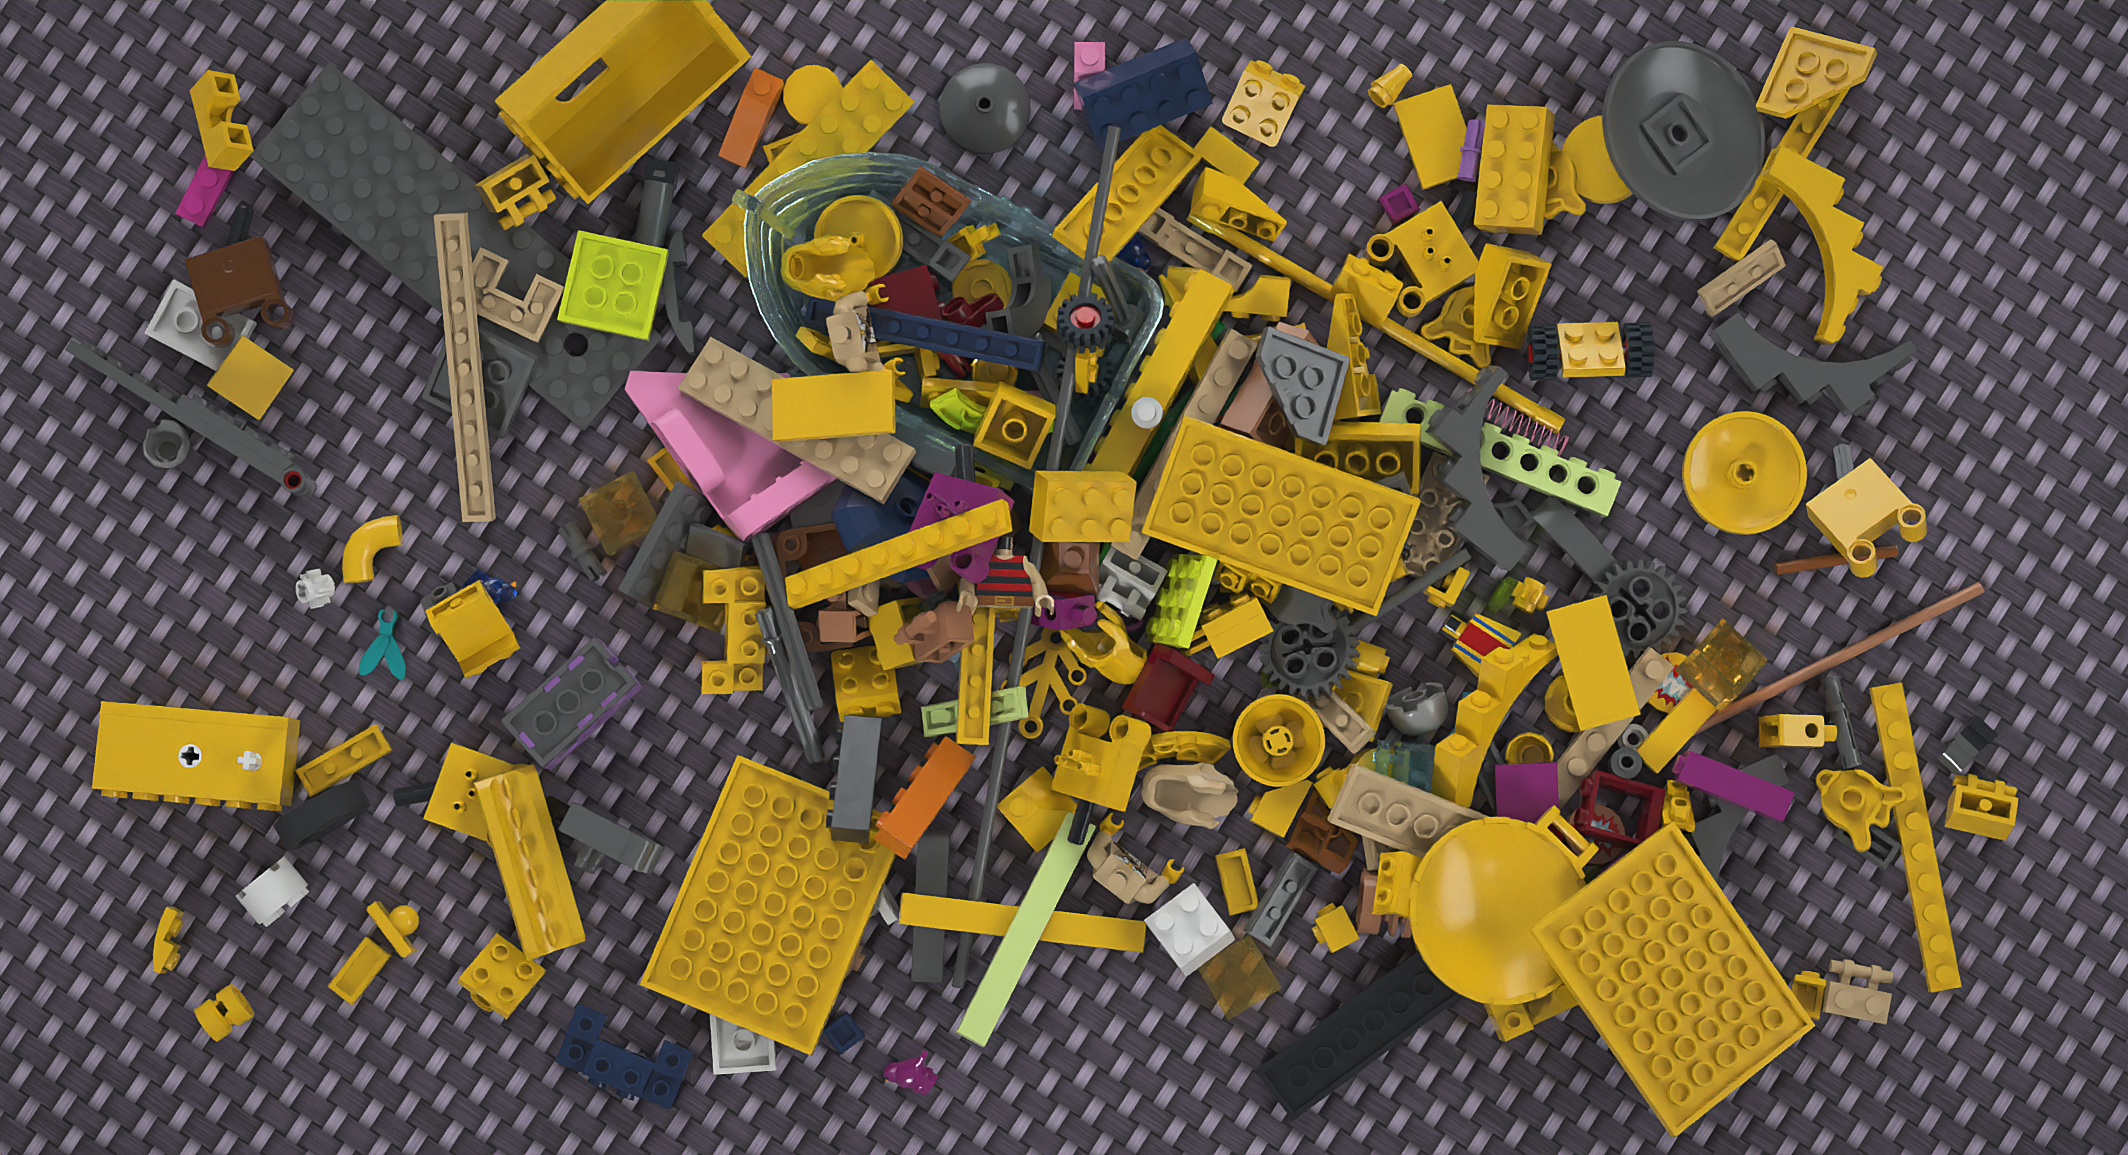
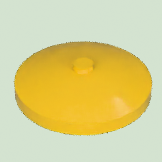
M1740 411L1722 415L1709 422L1697 432L1685 452L1682 465V480L1691 506L1703 520L1724 532L1750 535L1767 531L1779 525L1793 513L1804 494L1807 467L1800 444L1783 424L1761 413Z

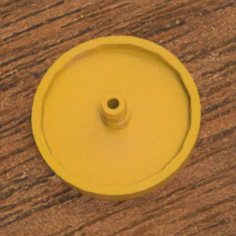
M1602 116L1592 117L1576 126L1566 138L1562 152L1569 156L1576 167V190L1579 197L1598 204L1616 203L1630 197L1633 193L1621 180L1610 160L1603 136Z
M851 195L834 201L822 212L814 231V239L825 235H836L851 240L852 245L858 248H863L872 255V260L875 262L876 279L884 277L892 271L902 252L903 233L897 216L885 203L870 196Z

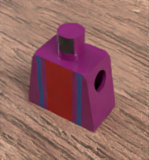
M1048 591L1049 596L1054 600V614L1051 615L1050 611H1046V607H1042L1041 616H1036L1034 602L1030 624L1055 630H1067L1092 625L1097 617V612L1094 609L1095 597L1093 594Z

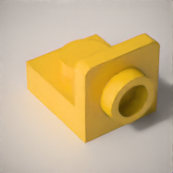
M1458 567L1455 572H1449L1441 585L1442 588L1446 589L1444 593L1431 586L1426 587L1423 593L1429 596L1427 601L1444 609L1445 605L1453 606L1470 572L1461 567Z

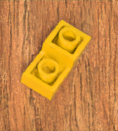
M1220 561L1214 575L1215 580L1235 593L1240 594L1244 588H1247L1270 604L1277 598L1283 585L1281 582Z
M166 907L157 929L153 949L154 971L158 974H165L168 970L172 971L180 958V954L177 952L181 945L170 939L172 936L176 937L184 923L181 920L184 912L175 907Z

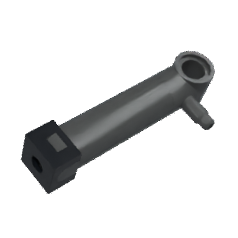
M647 158L643 177L645 183L634 237L635 243L664 249L674 189L677 188L680 172L678 163Z

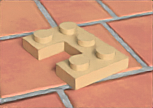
M480 247L472 263L477 315L539 344L565 287L536 274L524 301L496 289L509 261Z

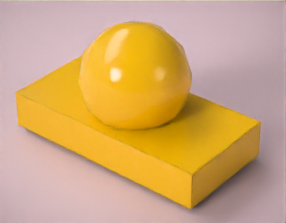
M375 901L367 907L366 911L401 958H408L417 951L406 937L412 934L418 927L419 916L416 910L407 905H400L389 914L380 901Z

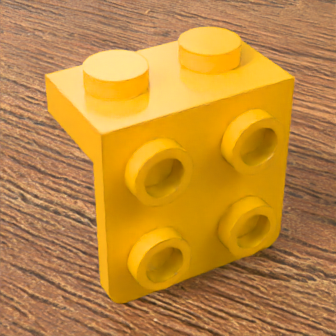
M1250 60L1222 117V122L1226 126L1274 147L1279 142L1305 85L1301 84L1300 80L1291 74L1282 75L1272 70V66L1264 61L1257 60L1255 62Z
M876 645L837 650L831 654L835 696L840 722H844L845 715L874 718L901 714L895 669L883 670L882 664L877 658Z

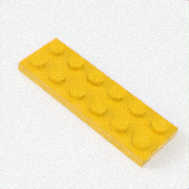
M1161 125L1143 132L1114 163L1098 256H1106L1110 263L1199 164L1203 155ZM1098 182L1061 221L1052 234L1053 238L1083 260Z

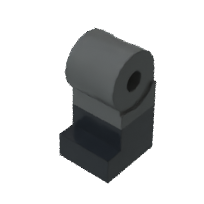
M1979 716L1970 717L1946 743L1947 745L1939 752L1936 758L1956 775L1987 744L1991 743L1998 734Z

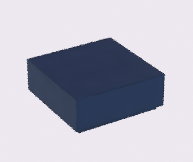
M848 1011L823 1029L824 1034L840 1055L866 1036Z

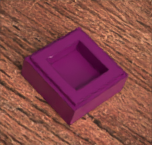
M1406 183L1378 198L1392 225L1420 211Z

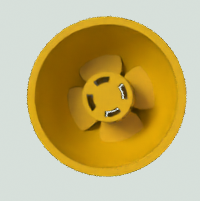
M1275 694L1257 699L1245 708L1234 727L1233 749L1239 765L1251 778L1268 786L1285 787L1301 782L1316 769L1324 753L1325 734L1318 715L1308 704L1289 695Z

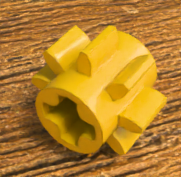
M1525 577L1523 583L1518 580L1515 581L1509 595L1515 597L1512 605L1531 615L1535 609L1543 610L1549 599V596L1543 594L1546 586L1529 577Z

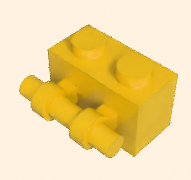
M525 154L474 185L490 212L498 213L503 209L506 210L507 215L498 220L503 231L513 225L518 227L524 223L526 217L536 211L541 213L548 208L547 205L556 200V196L551 189L542 194L538 190V188L550 180L534 154ZM528 195L530 201L517 208L515 202Z
M1349 253L1332 285L1328 298L1335 301L1336 294L1354 293L1359 314L1382 326L1396 302L1404 283L1393 276L1394 273L1386 269L1382 271L1370 265L1369 260L1361 256L1359 259Z
M1969 773L1967 776L1954 775L1952 785L1956 787L1948 799L1944 827L2006 841L2015 826L2019 799L2015 797L2017 788L2005 785V782L1995 780L1994 782L1978 779L1977 775Z

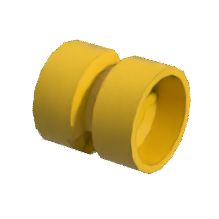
M229 984L216 993L215 1001L208 999L194 1009L198 1021L208 1035L216 1042L233 1032V1025L241 1026L254 1017V1012L249 1002L233 984Z

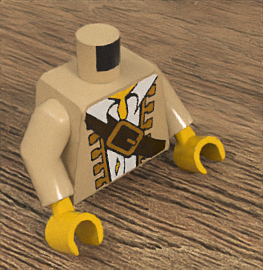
M885 285L870 286L866 288L865 292L859 291L840 297L835 303L834 315L826 318L835 360L848 368L850 373L893 370L895 372V379L904 375L905 372H899L895 367L903 362L901 358L897 357L884 364L881 363L869 309L866 306L867 303L875 305L888 301L889 297L880 298L878 294L879 288L885 287Z
M1110 813L1100 823L1101 831L1098 832L1087 853V858L1093 866V878L1127 904L1135 901L1150 904L1169 887V883L1174 884L1178 881L1184 871V867L1180 871L1172 869L1171 866L1175 860L1170 859L1162 870L1161 875L1156 874L1112 840L1111 837L1123 827L1124 821L1121 820L1115 825L1111 821L1113 813Z

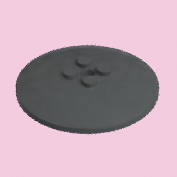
M1683 41L1659 42L1647 46L1630 56L1622 63L1612 77L1603 103V136L1610 160L1619 177L1627 188L1645 205L1665 216L1679 220L1701 221L1718 217L1732 210L1748 196L1762 169L1765 154V132L1761 113L1755 107L1757 102L1741 75L1726 60L1713 51ZM1673 128L1678 129L1681 133V142L1674 139L1672 135Z

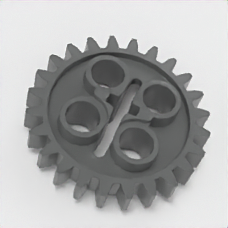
M1636 559L1633 566L1630 560H1623V569L1619 565L1613 564V574L1603 571L1604 583L1595 581L1594 585L1599 591L1598 593H1589V596L1597 598L1607 595L1610 608L1616 600L1620 602L1621 610L1616 616H1613L1624 657L1629 652L1631 658L1638 659L1640 652L1643 654L1648 646L1657 653H1662L1660 644L1663 643L1664 645L1671 646L1672 643L1668 637L1670 635L1679 637L1680 634L1675 629V626L1685 624L1678 616L1687 612V609L1679 607V603L1686 600V597L1676 594L1682 588V585L1671 584L1675 575L1669 573L1664 576L1666 567L1658 566L1655 569V562L1648 560L1644 566L1642 559ZM1640 579L1643 583V589L1641 593L1635 595L1633 584ZM1620 588L1623 589L1625 595L1631 602L1640 604L1638 606V610L1647 619L1651 620V622L1655 625L1654 629L1650 628L1649 624L1643 616L1634 614V612L1636 611L1635 607L1628 600H1626L1620 595ZM1657 602H1661L1663 611L1660 616L1655 617L1652 611L1653 606ZM1635 623H1639L1641 632L1638 637L1632 638L1630 633L1631 627Z
M1336 608L1332 611L1337 620L1336 629L1333 632H1329L1324 638H1316V634L1320 629L1312 624L1302 623L1294 625L1286 624L1282 621L1278 624L1270 622L1273 632L1263 636L1268 644L1259 646L1261 651L1266 653V655L1260 657V661L1262 664L1267 665L1263 669L1266 676L1272 675L1269 679L1273 686L1279 684L1278 689L1282 694L1289 689V694L1292 697L1296 698L1299 692H1301L1304 701H1307L1310 693H1313L1316 699L1320 700L1321 691L1325 690L1329 696H1332L1331 687L1333 685L1339 689L1343 688L1340 682L1341 678L1351 680L1347 670L1357 669L1356 663L1351 658L1360 657L1359 651L1354 648L1360 645L1357 637H1352L1357 632L1353 626H1348L1350 621L1347 616L1340 618L1341 613L1339 609ZM1299 635L1296 643L1292 645L1286 644L1288 637ZM1333 644H1336L1335 648H1329ZM1313 647V649H1311V654L1306 655L1308 653V648ZM1284 654H1290L1286 658H1283ZM1325 658H1334V661L1330 666H1320L1321 662ZM1295 664H1304L1303 669L1299 673H1290L1291 668Z

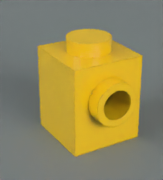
M1331 903L1317 911L1319 917L1313 919L1316 926L1311 929L1318 943L1322 944L1325 942L1330 953H1334L1360 939L1343 905L1335 908L1334 904Z

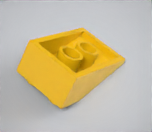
M1485 243L1475 271L1474 341L1520 349L1552 264L1528 251Z

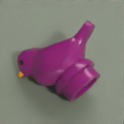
M924 1050L919 1057L909 1058L900 1063H889L883 1073L887 1082H894L904 1089L912 1088L915 1093L919 1092L923 1096L931 1090L938 1078V1075L933 1072L932 1068L926 1067L925 1060L928 1052Z

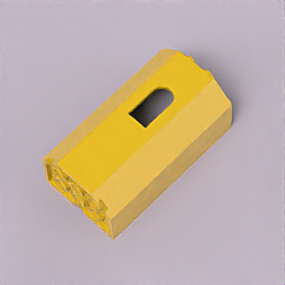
M606 0L495 100V103L501 110L498 115L503 119L504 124L522 141L523 146L531 154H534L537 160L550 171V175L574 200L581 197L589 204L752 56L726 23L715 13L714 8L707 0ZM601 58L608 66L573 99L565 102L556 100L555 97L597 59Z

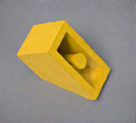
M1304 780L1290 786L1265 792L1261 798L1255 796L1247 811L1252 814L1249 821L1284 838L1313 782Z

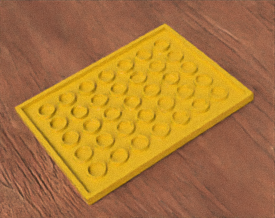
M737 755L639 985L813 1056L896 857L894 852L874 839L879 831L875 824L883 813L874 809L872 811L869 844L831 840V829L826 828L827 810H833L834 801L829 800V791Z
M1674 821L1660 828L1528 929L1532 938L1671 1137L1679 1135L1815 1027L1809 1015Z

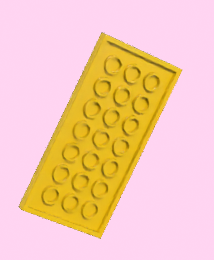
M1184 415L1141 533L1377 616L1421 500Z

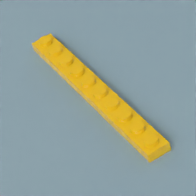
M1901 682L1869 688L1888 786H1900L1907 792L1906 801L1899 806L1893 807L1899 843L1902 844L1900 849L1928 992L1932 993L1959 988L1962 986L1903 685Z

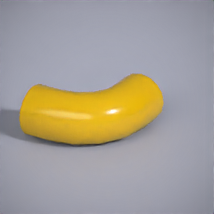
M399 515L385 516L365 522L352 533L343 550L342 573L345 584L373 581V558L380 549L401 546L403 544Z

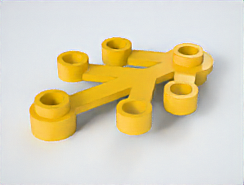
M1045 627L1041 634V640L1026 647L1023 667L1027 664L1028 659L1046 651L1043 663L1022 674L1019 686L1023 687L1037 681L1028 712L1029 718L1020 719L1018 724L1020 734L1027 739L1037 738L1042 733L1043 722L1040 719L1049 684L1060 701V710L1063 714H1070L1069 711L1063 708V703L1066 700H1072L1075 705L1078 704L1077 700L1070 696L1055 669L1058 655L1069 671L1068 679L1071 684L1079 686L1086 681V671L1079 667L1063 638L1059 644L1051 642L1050 636L1055 632L1060 633L1059 630ZM1011 652V654H1010V656H1009V662H1010V663H1011V658H1012V652ZM1076 670L1083 673V679L1080 682L1073 681L1071 674ZM1005 680L1001 684L1000 690L1004 689V686L1007 684V680ZM1028 721H1033L1037 725V729L1032 733L1025 730V724Z

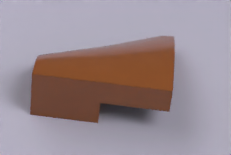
M1313 789L1296 820L1285 847L1339 875L1348 867L1358 840L1350 830L1332 824L1327 820L1330 812L1318 799L1321 796L1319 792Z

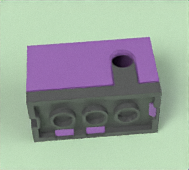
M593 637L506 715L501 722L542 768L552 770L644 687L628 669L620 664L616 666L615 663L619 659L601 640Z

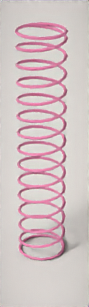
M1492 399V400L1489 402V404L1487 405V408H1488V406L1490 405V403L1493 401V404H1492L1491 410H1490V412H1489L1487 421H1488V420L1491 418V416H1492L1491 411H1492L1493 406H1494V402H1495L1494 399ZM1500 402V403L1496 406V408L1494 409V411H1495V410L1497 409V407L1500 405V408H1499L1497 417H1496V419H1495L1494 425H1495V424L1498 422V420H1499L1498 416H1499V413H1500V410H1501V406H1502V403H1501V402ZM1507 406L1501 413L1502 415L1504 411L1507 409L1501 428H1503L1506 424L1505 420L1509 411V406ZM1513 410L1512 413H1511V414L1509 415V417H1508V419H1509L1510 416L1514 413L1513 420H1512L1511 425H1510V428H1509V430H1508L1509 432L1511 431V429H1512L1513 426H1514V425H1512V424H1513V421H1514V419H1515L1516 410ZM1523 413L1520 414V415L1518 416V418L1516 419V421H1517V420L1520 418V416L1522 415V418H1521L1519 427H1518L1517 432H1516L1517 435H1518V433H1519L1520 430H1521L1520 426H1521V423H1522V420H1523ZM1528 417V418L1525 420V422L1523 423V425H1524V424L1526 423V421L1529 419V422H1528V425H1527V428H1526V431H1525L1523 437H1526L1527 434H1528L1527 430H1528V427H1529V424H1530V420H1531L1530 417ZM1537 421V423H1536V427H1535V430H1534V432H1533V435H1532V438H1531L1530 442H1532V441L1534 440V438H1535L1534 434H1535V431H1536V428H1537V425H1538V421ZM1544 425V427H1543V431H1542L1541 437H1540V439H1539L1538 446H1539V445L1541 444V442H1542L1541 438H1542L1543 433H1544V430H1545V425ZM1551 429V432H1550L1548 441H1547V443H1546V446H1549L1548 443H1549V440H1550V437H1551V434H1552V429ZM1558 432V437H1557V440H1556L1555 445H1554V448H1553V449H1555V450H1556V448H1557V447H1556V444H1557V441H1558L1560 432ZM1564 435L1559 441L1560 443L1562 439L1565 437V441L1563 443L1562 449L1558 453V456L1561 455L1563 449L1566 446V443L1569 439V436L1567 437V435Z

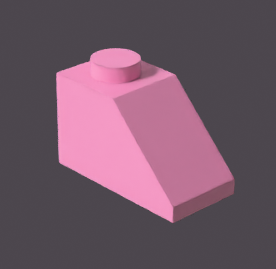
M1074 42V83L1105 70V42ZM1074 87V110H1082Z

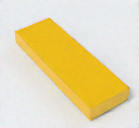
M1694 685L1635 750L1641 756L1642 761L1654 773H1659L1719 708V705L1698 685Z
M375 724L296 769L295 772L308 795L314 797L391 753L393 750L378 724Z

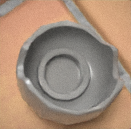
M162 419L158 426L149 428L147 431L146 439L143 443L144 456L156 467L173 468L181 464L190 451L189 435L178 421Z

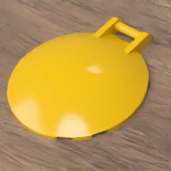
M1552 805L1535 824L1510 819V817H1485L1464 823L1450 830L1435 842L1418 865L1412 881L1409 899V921L1413 939L1422 959L1435 976L1447 987L1468 999L1490 1005H1517L1541 998L1563 983L1528 932V929L1586 886L1585 874L1582 868L1599 850V847L1593 842L1589 843L1560 815L1561 811L1555 805ZM1550 824L1580 851L1577 856L1547 828Z

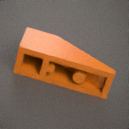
M756 67L754 68L718 154L719 157L745 169L747 168L783 93L785 85L782 79Z

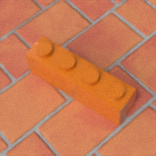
M946 736L939 745L935 742L931 745L924 756L928 760L924 767L916 766L908 778V781L911 782L909 788L905 790L901 787L891 802L895 805L891 813L885 810L875 824L879 831L874 839L904 860L976 758L972 753Z

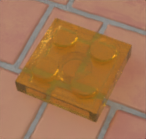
M1250 935L1217 953L1197 968L1227 1020L1281 989Z

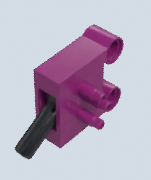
M960 444L955 449L957 478L937 472L934 473L909 532L1000 499L1008 502L1009 511H1011L1015 501L1000 489L976 483L973 447L970 444ZM1000 536L953 552L950 556L951 568L970 583L976 584L983 581L989 573V561ZM938 558L917 565V567L929 569L936 564Z

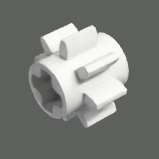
M320 569L306 571V574L300 575L301 580L296 583V594L302 603L309 602L310 609H314L331 602L329 597L334 595L335 586L329 575H321Z

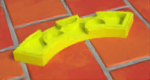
M957 387L930 401L931 409L943 421L957 430L962 429L972 434L976 433L987 407L968 399ZM1054 420L1047 434L1053 432Z

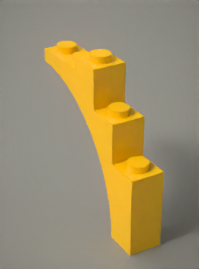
M1779 146L1771 150L1759 177L1774 185L1794 203L1806 219L1815 236L1823 261L1825 298L1820 324L1814 341L1822 345L1834 344L1844 334L1846 326L1843 324L1847 315L1851 314L1858 304L1859 299L1856 296L1869 295L1879 287L1882 280L1880 273L1883 266L1852 251V248L1855 249L1863 237L1861 229L1864 222L1833 207V205L1838 204L1843 196L1844 189L1842 185L1845 178L1783 146Z
M1533 633L1509 650L1499 646L1481 658L1477 690L1458 702L1455 732L1436 744L1430 785L1431 794L1466 808L1471 806L1482 762L1499 725L1529 681L1547 663L1558 656L1554 642L1542 635Z

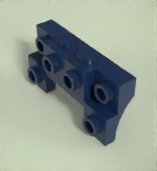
M579 1003L568 1026L567 1034L555 1062L588 1076L587 1082L605 1089L607 1084L617 1088L616 1094L633 1101L636 1096L669 1110L672 1109L694 1051L664 1040L656 1061L599 1038L608 1015Z

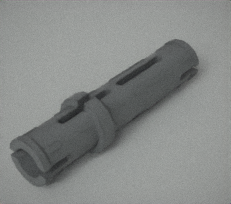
M1834 675L1819 679L1827 705L1824 707L1825 712L1829 713L1831 723H1835L1837 727L1836 743L1841 757L1842 768L1846 769L1862 765L1849 717L1848 707L1850 705L1849 701H1845L1840 676Z

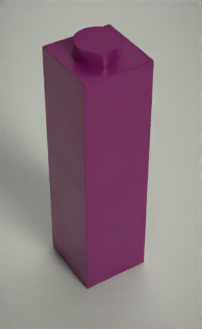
M1692 751L1684 752L1683 756L1678 755L1672 772L1676 773L1674 781L1775 822H1784L1795 793Z

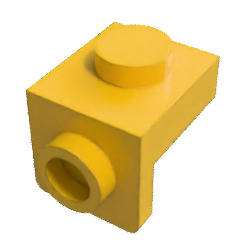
M1801 971V975L1795 974L1793 977L1791 991L1809 1017L1819 1020L1823 992L1827 980L1820 979L1819 973Z

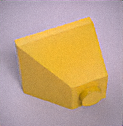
M1043 766L997 804V808L1037 853L1055 838L1068 812L1075 814L1077 804L1069 795L1051 790L1054 778Z

